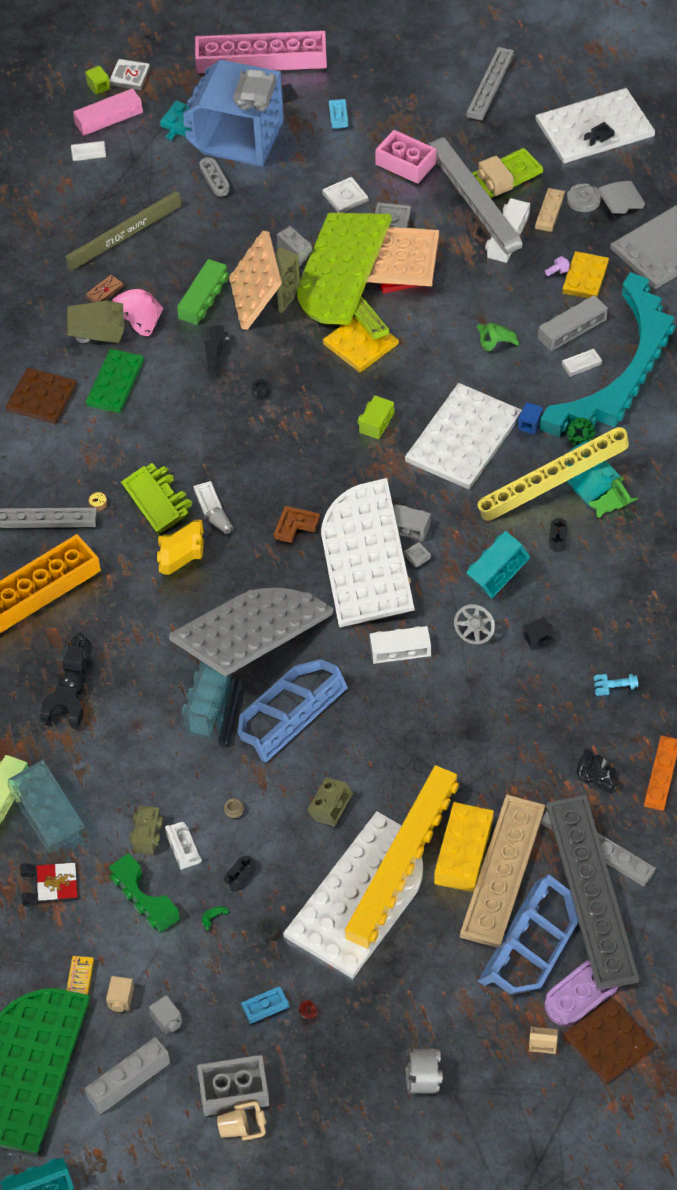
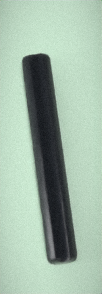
M234 677L231 680L218 740L221 747H228L242 687V679Z

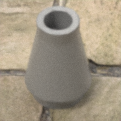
M215 507L208 513L209 522L225 534L233 530L234 527L223 509Z

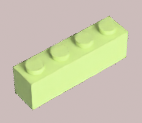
M5 755L3 760L0 761V824L30 773L27 762Z

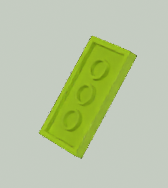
M525 148L500 159L513 176V187L543 173V167ZM477 171L473 172V176L490 198L494 197L495 195L487 189L484 181L479 179Z

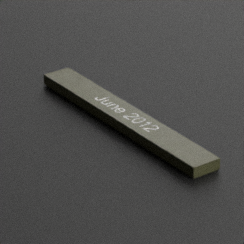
M177 191L173 192L66 255L68 269L72 271L181 207L180 194Z

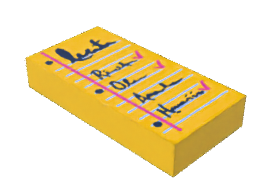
M72 957L67 985L68 991L89 994L94 958Z

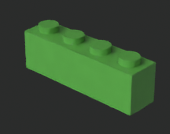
M210 259L206 261L177 307L179 319L198 325L200 320L205 317L208 307L212 306L215 296L220 293L222 285L229 278L226 264Z

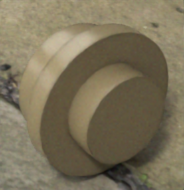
M236 798L229 799L224 805V813L230 818H237L244 812L243 803Z

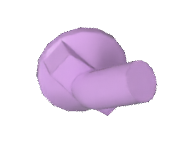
M560 256L554 260L555 265L546 269L545 273L547 276L557 271L560 274L569 271V261Z

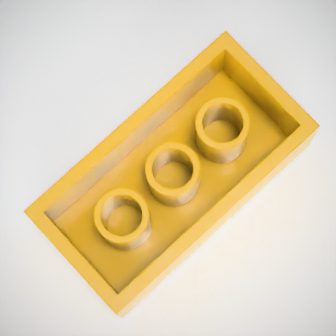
M456 802L453 803L435 869L434 884L474 893L493 825V810Z

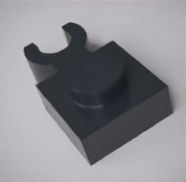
M603 122L591 128V132L585 133L584 141L590 139L589 146H593L598 140L602 143L614 137L615 131L606 122Z

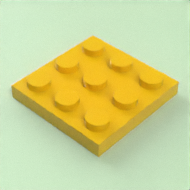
M353 317L350 325L343 324L324 338L323 344L361 373L397 346L398 339L389 333L373 340L357 319Z

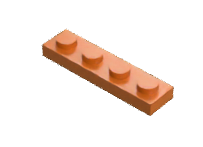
M660 737L644 807L662 811L665 809L677 758V739Z

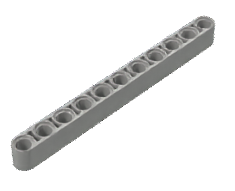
M441 137L428 143L429 146L436 148V162L503 252L507 255L521 249L523 245L519 235L448 141Z

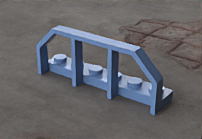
M321 659L294 666L240 714L238 735L242 741L255 747L261 761L267 762L348 688L338 666ZM321 669L333 673L313 693L308 689L291 683L300 675ZM283 689L306 698L288 715L267 705ZM259 711L281 720L260 741L258 738L246 733L247 722Z
M550 875L534 883L506 931L501 946L495 950L478 979L479 983L483 986L496 983L509 994L533 991L542 987L578 923L569 889ZM548 886H551L564 896L570 920L564 933L537 913L539 901L543 900L548 894ZM530 918L560 940L547 963L520 943L519 936L529 927L530 923L528 920ZM512 949H515L543 970L535 984L514 987L500 977L501 973L499 971L509 961L511 957L509 953Z

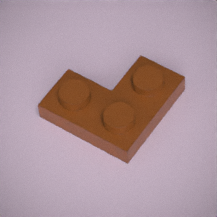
M285 506L273 534L274 539L292 543L297 529L315 533L321 519V514Z

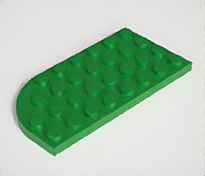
M57 988L41 989L17 998L0 1012L1 1148L36 1156L39 1155L90 1002V995Z

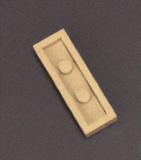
M548 188L535 229L553 231L565 191Z

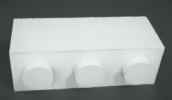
M417 626L409 629L371 633L370 648L373 664L431 656L428 627Z

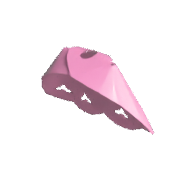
M142 289L128 290L117 295L112 300V302L123 303L124 312H128V316L124 313V319L130 321L133 329L143 336L151 334L163 310V307L154 296Z

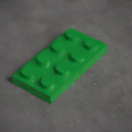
M110 349L86 399V406L121 413L144 362V356Z

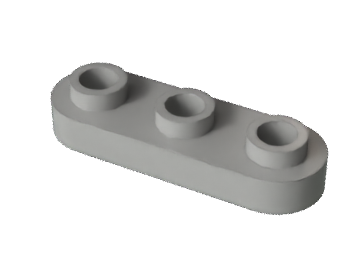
M213 158L202 159L200 161V171L213 193L217 196L227 195L230 191L229 183L217 162Z

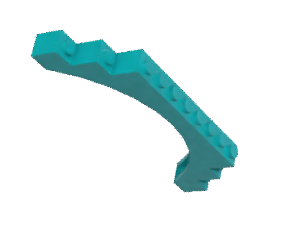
M630 272L623 283L622 297L633 311L639 327L640 343L633 361L621 376L595 394L573 402L548 406L540 419L541 431L560 438L563 431H567L566 427L569 426L570 421L577 418H586L592 422L593 426L596 424V421L612 427H615L618 421L621 422L623 420L625 409L630 408L633 396H637L640 384H644L647 372H651L654 360L660 357L661 348L667 345L669 335H673L676 325H674L675 317L662 313V298L650 294V279Z

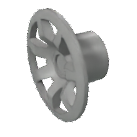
M469 604L460 608L456 613L454 627L457 634L464 641L470 644H482L492 637L495 631V621L486 608L477 604ZM475 608L476 610L470 614L466 609ZM461 612H463L467 620L458 621ZM489 621L491 623V631L485 627ZM458 625L468 627L464 634L461 633ZM473 631L476 640H470L466 636ZM480 631L488 634L483 640H480Z

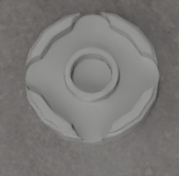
M577 184L571 187L567 193L568 205L579 212L595 210L601 202V195L595 186H589V184Z

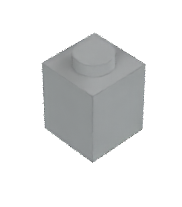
M167 995L149 1006L150 1016L165 1035L169 1032H174L182 1024L181 1013Z

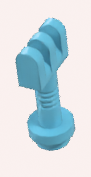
M607 674L595 675L593 677L595 695L597 696L609 695V688L630 686V689H635L634 687H638L637 675L629 674V678L621 680H607Z

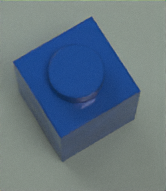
M526 402L518 419V430L535 435L540 426L543 407Z

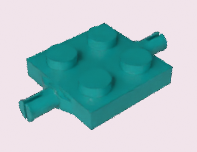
M177 100L160 121V126L170 131L166 135V138L170 141L176 134L186 137V130L192 131L191 128L184 126V112L189 109L188 105Z

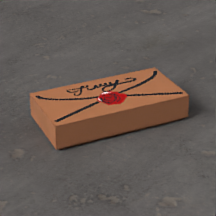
M110 275L86 294V298L93 303L107 301L123 288V283Z

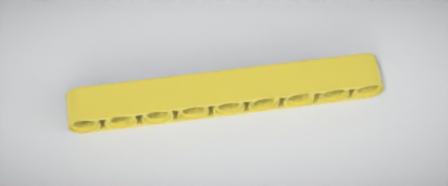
M621 427L615 428L483 497L478 502L481 517L486 521L493 520L626 450L629 446L626 430Z

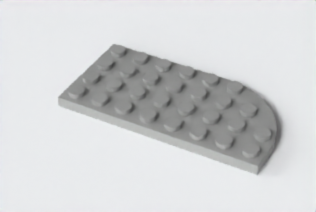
M261 588L248 590L171 632L169 640L223 676H227L333 615L334 608L310 593L293 589Z

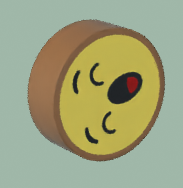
M95 492L88 499L90 508H96L97 511L103 510L108 504L107 497L102 492Z

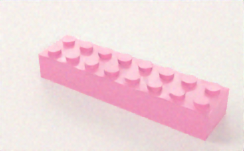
M325 31L195 36L197 74L205 73L206 68L220 59L271 70L327 68Z

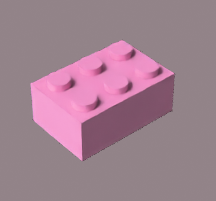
M393 130L375 150L376 165L417 184L436 164V148L396 130Z

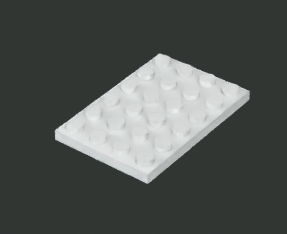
M627 88L536 115L537 123L563 164L655 135V130ZM603 122H606L615 131L614 137L602 143L598 140L593 146H589L590 139L584 141V134L591 132V128Z
M458 383L407 453L405 462L470 490L517 423L522 410Z

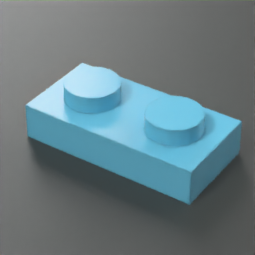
M345 99L329 100L331 127H348Z

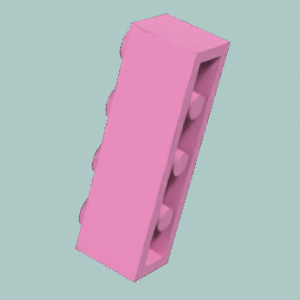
M133 88L73 111L75 124L83 136L143 113L141 99Z

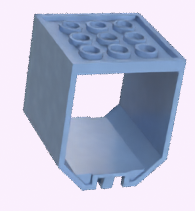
M221 59L206 68L205 77L201 78L198 86H195L193 96L188 100L189 109L184 112V126L192 129V131L186 130V139L203 154L263 166L284 122L281 71ZM261 70L265 71L267 76L272 73L277 77L269 107H266V111H257L256 108L250 107L249 110H242L233 102V95L239 82L241 71Z

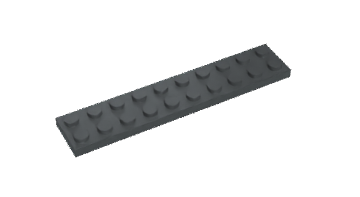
M587 795L547 802L546 808L567 884L571 892L597 991L638 983L639 976Z

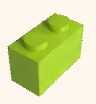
M374 395L371 402L367 403L364 414H361L358 418L359 433L380 439L394 415V402Z

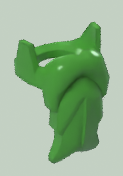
M497 323L477 325L480 332L481 345L486 351H492L498 341L512 342L517 346L520 345L514 330L500 326ZM488 333L490 335L491 341H486Z
M624 477L613 480L611 489L601 496L599 500L589 502V506L596 510L597 518H600L606 512L621 509L638 499L637 497L631 498L628 495L626 489L621 484Z

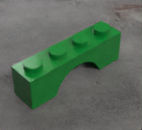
M130 853L109 866L111 882L115 886L119 885L123 896L127 900L131 899L135 910L140 915L144 914L146 922L152 929L156 928L161 933L180 919L178 908L166 895L152 897L139 890L138 885L143 877L142 869Z

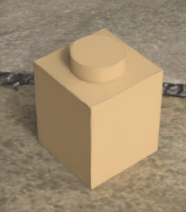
M111 976L106 998L108 1009L115 1012L130 1010L134 992L132 979Z

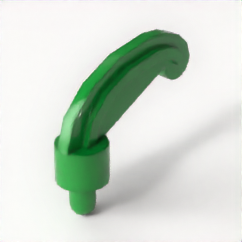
M218 906L207 910L202 915V925L205 929L209 930L211 918L222 912L223 914H228V908Z

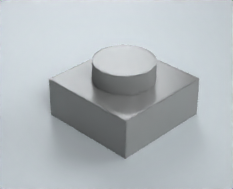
M420 542L404 551V556L415 568L431 559V554Z

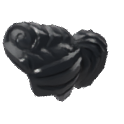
M584 749L577 765V776L583 781L592 780L594 785L602 787L607 791L616 789L619 785L618 779L615 777L616 769L610 767L604 757L600 755L593 757L591 749Z

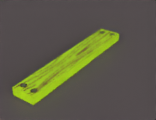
M361 296L353 316L373 340L388 335V327Z

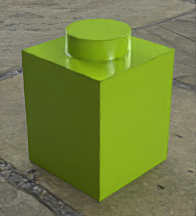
M100 65L85 71L87 84L95 95L110 89L109 77Z

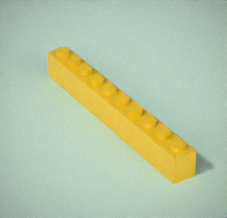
M436 765L434 766L345 928L346 940L367 949L371 942H376L380 926H384L388 919L387 913L389 909H393L396 905L397 894L404 890L407 876H411L415 869L414 863L416 859H420L423 855V846L426 842H430L434 826H438L441 821L442 811L448 809L451 795H455L458 790L459 783H457L456 773Z

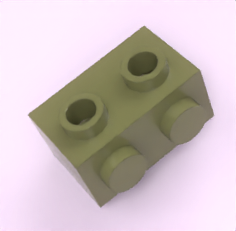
M326 777L313 801L309 804L307 811L315 822L335 827L353 793L346 782Z
M139 805L138 813H134L133 825L135 827L134 831L131 830L129 835V843H132L134 853L154 855L155 848L159 845L160 841L159 829L163 827L164 817L160 815L158 807Z

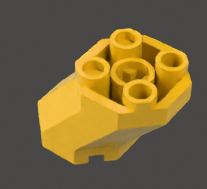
M193 520L171 535L158 537V545L160 547V551L157 552L159 573L172 574L193 559H202L204 545L202 539V520Z

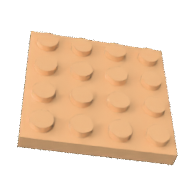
M389 227L367 282L432 286L439 230Z
M262 231L259 237L256 238L254 244L247 250L246 255L229 277L241 329H249L282 284L270 234L266 231Z

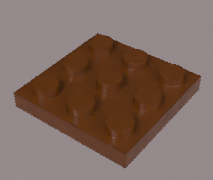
M27 367L5 406L6 411L56 424L77 387V380Z
M613 998L563 1034L564 1040L605 1085L655 1048L653 1041Z

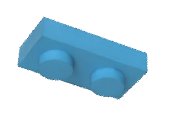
M279 986L241 1002V1007L251 1024L289 1008V1003Z

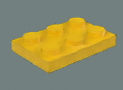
M575 251L562 293L583 298H590L594 295L598 297L609 258Z

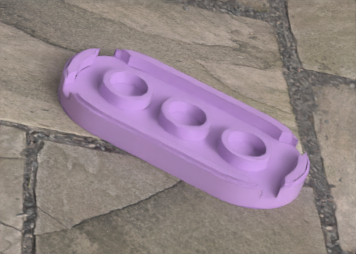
M588 960L547 993L545 1012L558 1025H575L613 996L618 987L597 991Z

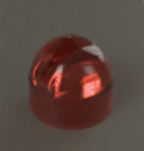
M305 1000L299 1005L298 1010L303 1018L311 1019L316 1015L317 1008L312 1001Z

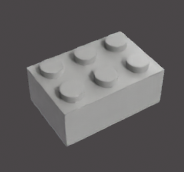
M262 1055L197 1065L204 1116L228 1113L236 1110L234 1105L254 1100L260 1103V1107L269 1106ZM255 1105L245 1107L244 1110L255 1108Z

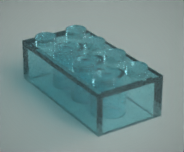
M200 660L199 672L196 671L194 674L193 688L190 687L188 691V703L183 705V725L186 726L188 735L210 739L232 673L223 676Z
M44 760L8 779L10 792L49 854L84 834V824Z

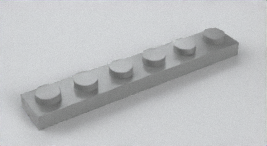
M498 47L469 106L467 117L483 121L514 56L513 50Z
M96 508L0 509V528L96 527L97 510Z
M547 811L541 819V824L553 831ZM597 832L606 864L644 887L655 873L656 868Z

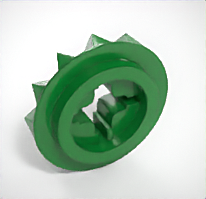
M586 418L574 419L566 427V436L574 446L586 440L590 442L594 439V426ZM577 428L583 429L582 434L584 437L576 436L578 433Z

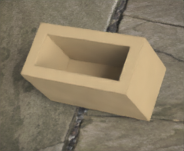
M497 155L479 162L478 177L484 181L487 189L495 196L513 189V176Z

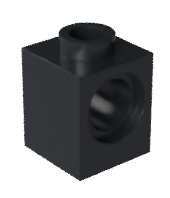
M545 617L523 625V637L531 651L553 642L554 628L551 623L546 621Z

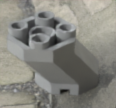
M261 70L241 71L240 79L233 95V102L242 110H249L250 107L256 108L257 111H266V107H269L277 77L272 73L267 76L265 75L266 72Z

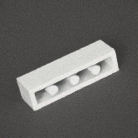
M510 198L508 204L504 205L503 215L520 236L529 217L530 203ZM492 236L491 240H487L485 247L487 258L507 263L511 253L506 255Z

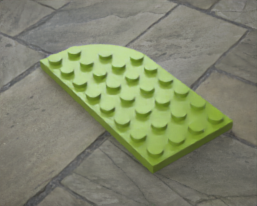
M328 213L301 276L300 286L297 288L299 303L303 311L311 319L324 324L350 325L391 223V214Z

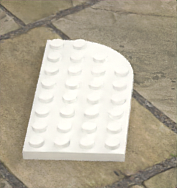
M387 478L359 484L341 494L329 507L321 528L339 627L415 610Z
M376 812L283 933L284 937L349 977L354 978L416 895L421 885L423 875L422 857L416 859L414 863L415 869L411 876H407L404 890L397 894L396 905L393 909H389L387 913L388 919L384 926H380L376 942H371L367 949L345 939V928L399 832L401 825Z

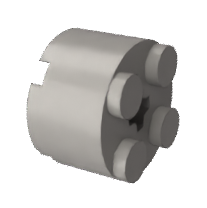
M434 1048L407 1049L406 1059H410L408 1065L405 1066L408 1093L439 1092V1083H442V1070H438L440 1050Z

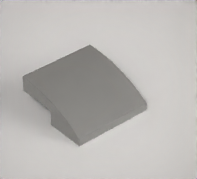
M631 181L615 182L598 189V192L612 213L626 214L629 208L643 209L645 206V202Z

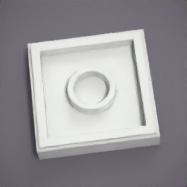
M352 177L322 189L323 195L338 213L347 212L369 202V197Z

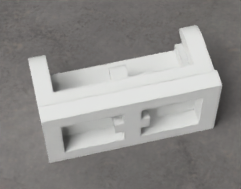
M185 822L165 826L168 841L180 870L202 862L189 829L185 827Z

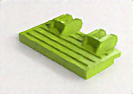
M151 463L147 467H141L121 481V483L154 530L160 535L189 515L187 510L192 506V501L189 499L184 500L187 495L185 492L180 491L175 494L169 485L174 481V476L168 474L169 469L162 466L157 470L154 464Z

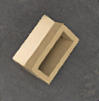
M531 1027L529 1051L556 1054L558 1029Z

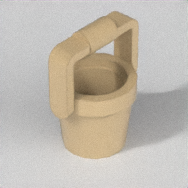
M257 1100L234 1105L236 1110L217 1116L218 1128L222 1138L242 1136V1140H248L265 1135L266 1119L264 1110H261L260 1103ZM255 1105V1115L261 1132L249 1134L248 1120L244 1108Z

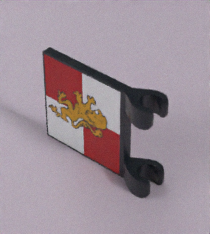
M76 862L41 865L23 863L20 865L21 876L29 877L35 874L36 894L22 893L23 906H30L36 903L78 900Z

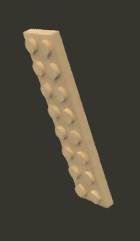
M506 795L460 932V938L495 948L501 946L545 811L544 804Z

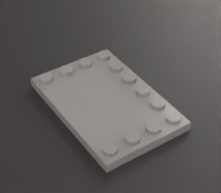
M677 205L611 243L610 249L640 276L650 279L649 284L655 289L677 277Z

